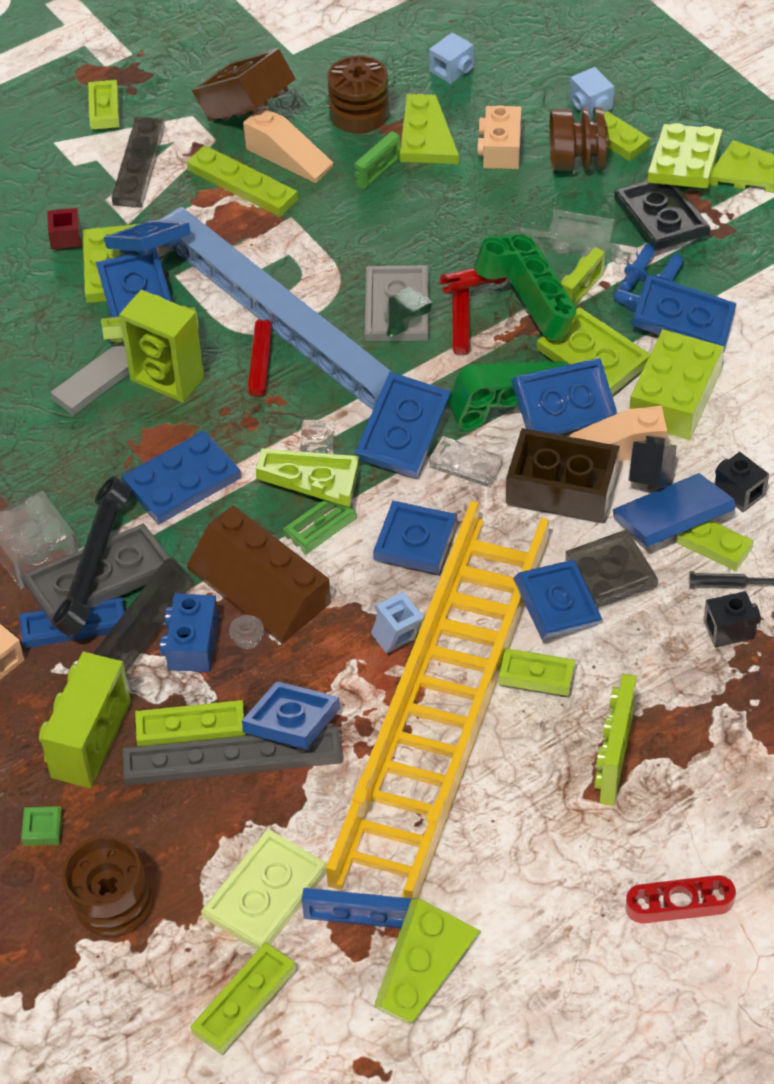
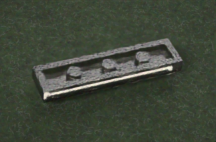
M135 117L111 196L113 206L142 208L165 129L164 119Z
M174 558L166 559L93 654L123 661L125 673L129 670L165 622L166 608L172 607L174 593L186 594L195 583Z

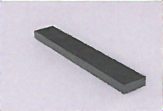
M338 727L324 728L307 749L254 735L123 748L125 785L342 764Z

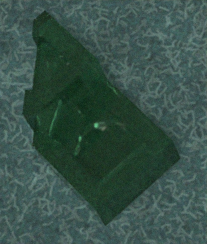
M411 287L405 288L389 297L384 317L385 322H387L386 335L392 337L407 331L411 319L431 311L433 301Z

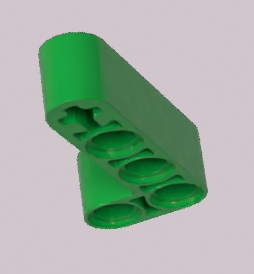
M524 234L485 238L482 241L474 264L475 272L487 279L508 277L543 335L555 341L564 340L569 333L577 309L536 242Z
M563 361L472 364L464 367L457 375L448 403L459 428L463 431L479 428L486 420L490 408L519 407L511 381L514 377L569 365V363Z

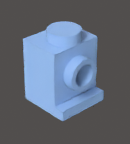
M404 591L376 604L374 609L377 615L371 634L386 654L415 640L424 617Z

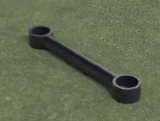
M115 476L110 477L101 486L95 497L98 509L68 595L52 618V626L68 637L75 636L89 617L90 609L86 606L117 513L131 494V487Z

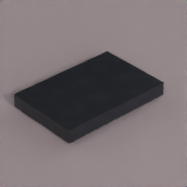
M646 181L615 190L614 199L655 251L710 235L711 226L677 185L648 183Z

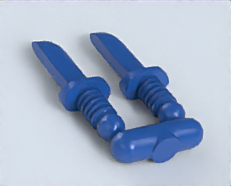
M645 244L633 264L626 265L624 268L626 276L619 289L613 294V298L617 303L625 305L631 311L636 310L640 295L630 291L637 280L641 281L646 278L647 272L644 269L655 253V250L649 244ZM674 253L663 272L656 274L655 277L675 283L673 278L683 263V257Z

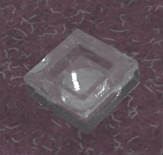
M303 420L300 441L301 452L333 454L336 431L335 421Z

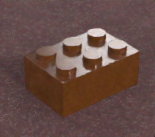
M278 48L230 62L194 88L192 93L209 121L219 118L221 121H225L235 114L237 117H241L251 110L253 113L263 110L269 105L267 101L273 97L274 99L285 94L288 91L287 86L296 78Z

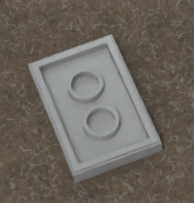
M428 265L366 266L365 341H428Z

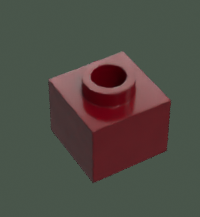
M78 208L47 210V227L51 249L80 247L81 224Z

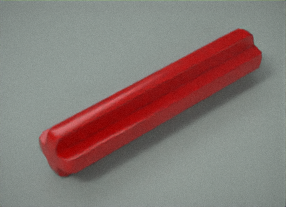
M469 288L452 292V351L456 355H465L469 352Z
M258 319L254 324L248 379V393L253 397L256 395L261 397L266 392L272 333L271 322L268 319Z

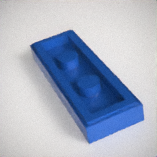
M122 597L107 600L91 608L86 623L73 637H68L53 627L43 611L19 614L24 649L127 631Z
M303 888L301 900L303 917L305 919L402 928L410 902L415 898Z

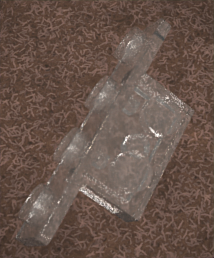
M555 209L550 232L517 227L516 234L528 235L536 242L538 247H548L553 252L559 254H569L570 251L581 253L582 256L586 257L596 247L605 251V258H610L617 264L627 265L630 262L634 263L638 258V249L636 247L611 243L615 227L614 219Z

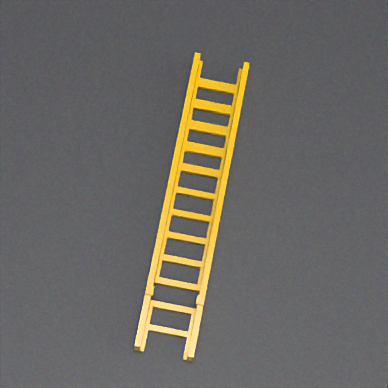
M470 501L326 866L328 887L342 891L352 863L407 877L401 897L415 899L419 897L497 683L505 648L510 647L525 606L514 582V577L468 566L469 561L473 555L522 567L521 572L538 568L548 543L549 519L541 517L529 551L524 552L478 541L484 520L479 519V502ZM461 582L512 593L509 605L459 593L458 590ZM451 608H456L503 621L499 631L447 618ZM443 634L493 648L489 659L437 646L440 636ZM431 660L484 672L478 689L426 676ZM423 687L473 700L468 716L465 717L415 704L420 688ZM412 715L462 728L457 746L405 733L404 729L409 716ZM402 744L452 757L446 775L392 761L398 745ZM387 773L441 787L434 805L381 791ZM373 801L425 815L428 824L424 835L364 820L370 802ZM364 833L419 847L413 865L409 866L358 852Z

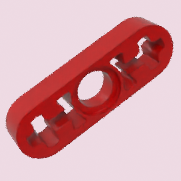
M721 875L638 884L633 886L627 893L625 911L631 920L641 924L721 915L732 909L736 888L729 878ZM712 890H719V893L724 895V899L717 900V897L712 894ZM698 891H701L700 898H703L702 903H697ZM676 892H682L690 897L691 902L687 906H676L671 902L670 896ZM661 895L663 896V908H660V901H658V897ZM644 899L645 903L649 904L648 909H642L637 900Z

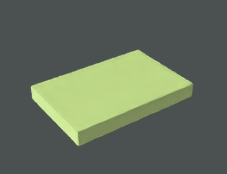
M267 829L201 910L202 917L258 951L265 942L271 945L302 906L303 888L315 889L326 875L328 863Z

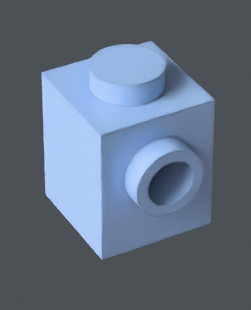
M452 32L429 49L430 72L450 84L474 67V45Z
M593 67L570 78V100L577 110L581 111L583 107H587L590 119L593 117L594 107H602L604 112L613 109L614 85Z

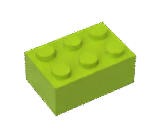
M140 290L119 314L130 380L184 403L204 379L196 312L186 306H180L165 300L159 295H153Z
M662 329L630 396L629 409L662 406L667 434L691 440L721 373L724 346Z
M83 651L77 664H73L69 670L68 683L63 693L59 692L55 698L54 712L49 722L45 721L39 733V741L42 743L45 754L44 761L48 765L52 779L91 789L128 711L131 698L123 661Z

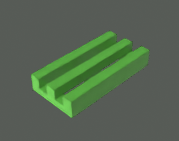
M391 131L354 163V168L357 169L355 177L358 178L355 181V186L363 190L366 189L400 158V135Z
M323 500L284 527L283 533L287 539H292V543L296 547L300 546L301 551L307 555L356 519V511L351 507ZM337 506V508L331 511L329 514H327L326 516L324 515L333 507ZM312 522H314V524H313L312 526H310L309 528H307L305 531H303V532L300 533V534L298 533V532H300L302 529H304L305 527H307L309 524H311Z

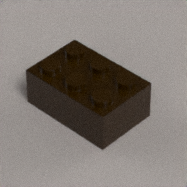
M521 428L506 476V503L604 522L618 473L620 446Z

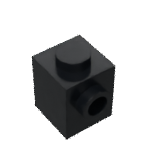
M646 435L645 441H633L628 481L654 486L671 485L677 445L666 444L665 437Z
M740 451L730 459H724L715 470V485L734 499L735 507L744 513L766 496L769 473Z
M743 591L707 599L703 621L716 648L755 639L756 627L761 622V617L757 604L751 603L747 592Z

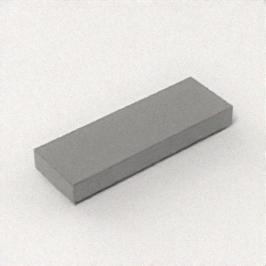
M124 342L116 343L51 391L52 400L74 416L129 374Z

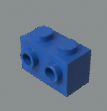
M174 593L172 607H167L165 613V626L168 628V633L161 636L160 654L161 656H166L168 670L210 672L219 617L216 595Z

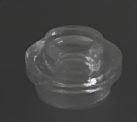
M243 615L232 621L229 626V635L237 646L245 649L253 648L262 639L264 626L257 617Z

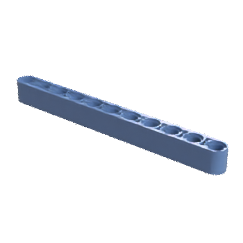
M178 207L159 219L160 221L189 222L191 235L180 238L179 244L168 247L255 317L261 320L268 319L275 333L367 407L374 409L387 376L391 372L387 367L185 208Z

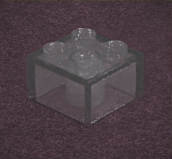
M43 490L0 511V561L20 589L25 587L22 575L78 551L74 532Z

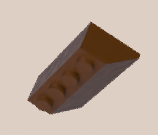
M234 505L208 524L187 564V569L281 644L331 604L329 578Z

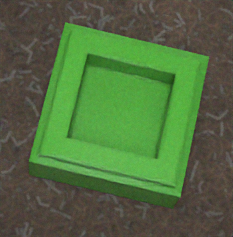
M61 806L24 807L21 836L23 846L60 845L63 815Z

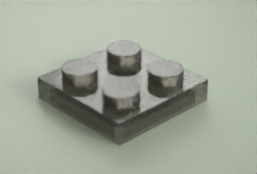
M627 529L565 551V560H575L597 608L653 589L658 585V577Z

